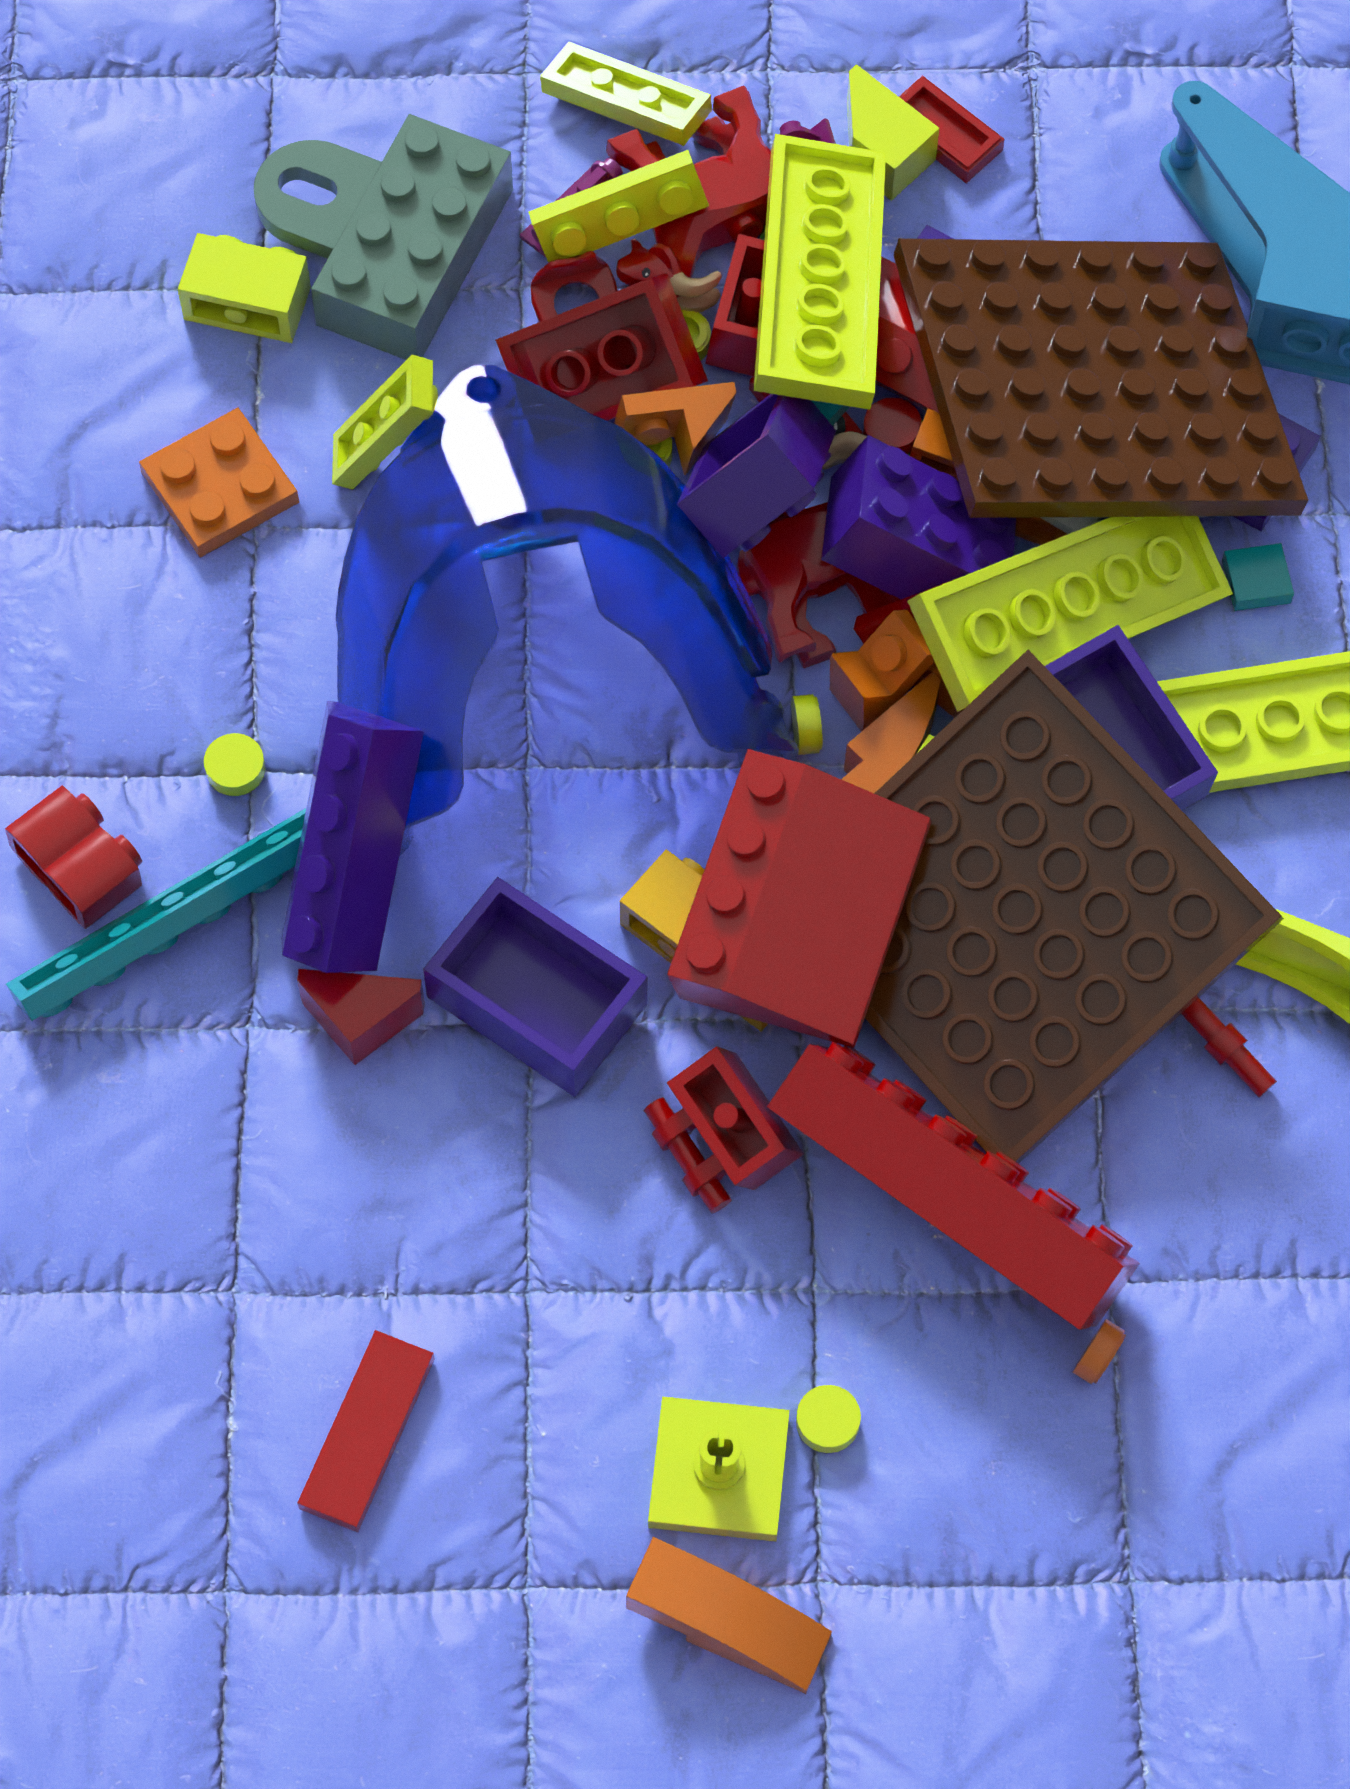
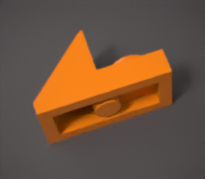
M728 382L622 395L614 421L618 443L637 442L641 445H653L669 437H674L683 474L686 475L698 460L703 447L716 436L727 421L737 393L735 383Z
M907 610L892 611L858 651L833 653L830 656L829 690L861 732L900 700L934 662L920 628Z

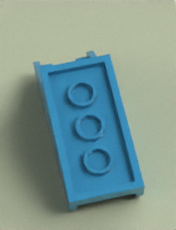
M1201 81L1182 83L1175 89L1171 102L1173 114L1176 116L1179 124L1178 133L1172 142L1165 145L1162 149L1159 168L1210 243L1219 244L1226 266L1247 294L1251 305V312L1246 337L1252 339L1261 366L1350 385V192L1208 84Z

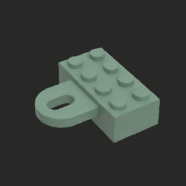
M408 114L383 161L327 141L303 140L285 145L268 156L260 166L254 181L256 209L264 227L273 236L285 243L327 258L311 288L316 326L405 360L411 355L424 356L513 191L511 151L412 114ZM302 180L329 190L336 197L328 204L315 205L288 195L281 189L290 181Z

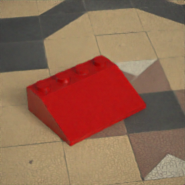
M747 749L667 973L678 997L855 1048L932 822L931 818L807 764Z

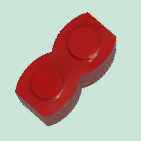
M61 785L7 826L5 832L10 848L22 863L50 890L63 908L84 929H87L142 886L138 868L142 863V859L127 838L121 834L113 838L100 827V824L104 822V818L87 795L81 793L75 797L68 789Z

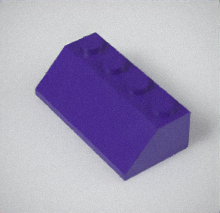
M327 701L281 937L282 956L325 973L377 971L424 734L423 730L335 701Z

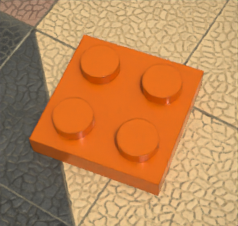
M239 407L139 461L142 475L200 558L299 503L297 489Z

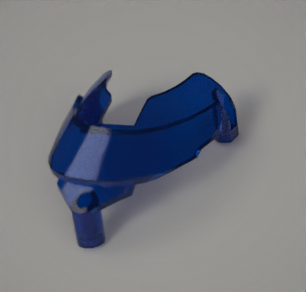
M475 365L460 372L437 399V404L431 417L424 420L413 430L400 448V454L378 476L361 507L342 566L335 615L338 635V703L424 731L400 855L409 848L414 838L413 826L447 812L459 801L464 788L463 732L465 711L474 678L495 645L499 633L482 561L578 542L598 612L605 620L640 642L663 667L681 695L699 736L710 747L726 753H737L740 768L747 749L796 761L799 750L797 743L790 739L783 719L784 709L780 700L771 692L760 689L756 677L769 675L772 651L767 634L751 598L729 555L723 558L677 505L686 485L653 450L621 426L590 414L564 398L495 365Z

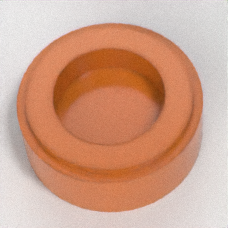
M1105 1319L1072 1373L1089 1384L1093 1382L1096 1384L1126 1337L1124 1334L1125 1330Z

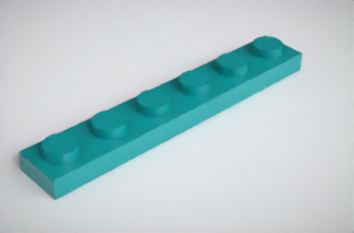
M306 808L6 983L5 985L16 1004L31 1021L40 1016L44 1018L54 1016L70 1006L73 1001L72 997L93 985L103 986L118 979L125 972L126 966L145 954L155 955L169 949L177 942L179 934L198 923L207 924L220 919L230 910V904L250 892L260 893L274 887L283 878L282 874L293 868L296 864Z

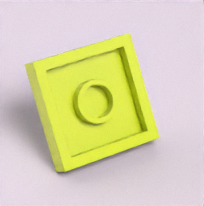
M662 1396L648 1528L776 1542L790 1410Z

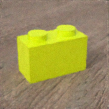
M197 233L177 289L183 320L292 343L311 289L307 256L298 255L284 247L266 248L243 243L229 235L215 237Z

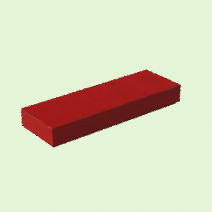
M374 1331L297 1502L300 1510L359 1532L435 1360L433 1352L380 1331Z

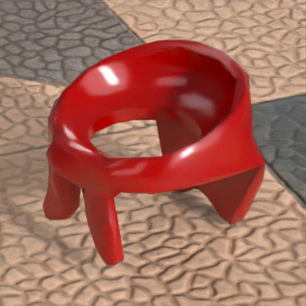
M593 251L570 258L553 260L546 264L536 273L531 282V303L538 322L558 315L554 308L556 293L563 286L570 283L588 285L595 291L598 298L618 291L609 265Z

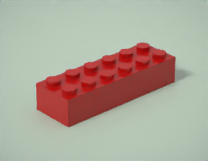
M832 1042L829 1047L813 1044L807 1046L767 1105V1108L1077 1329L1082 1330L1099 1324L1140 1264L1128 1255L1133 1247L1129 1241L1103 1224L1100 1227L1092 1225L1089 1228L1075 1217L1081 1209L1075 1203L1052 1188H1049L1047 1191L1043 1188H1039L1038 1191L1024 1182L1029 1174L1024 1167L999 1151L996 1154L987 1151L986 1154L972 1145L978 1137L974 1132L948 1115L943 1118L937 1114L934 1117L927 1114L921 1109L927 1101L924 1097L899 1080H895L893 1083L886 1078H883L881 1081L873 1076L871 1072L876 1064L853 1047L846 1045L842 1047L835 1042Z

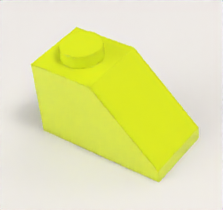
M856 64L849 70L846 106L849 146L886 152L884 196L892 201L936 161L940 128Z

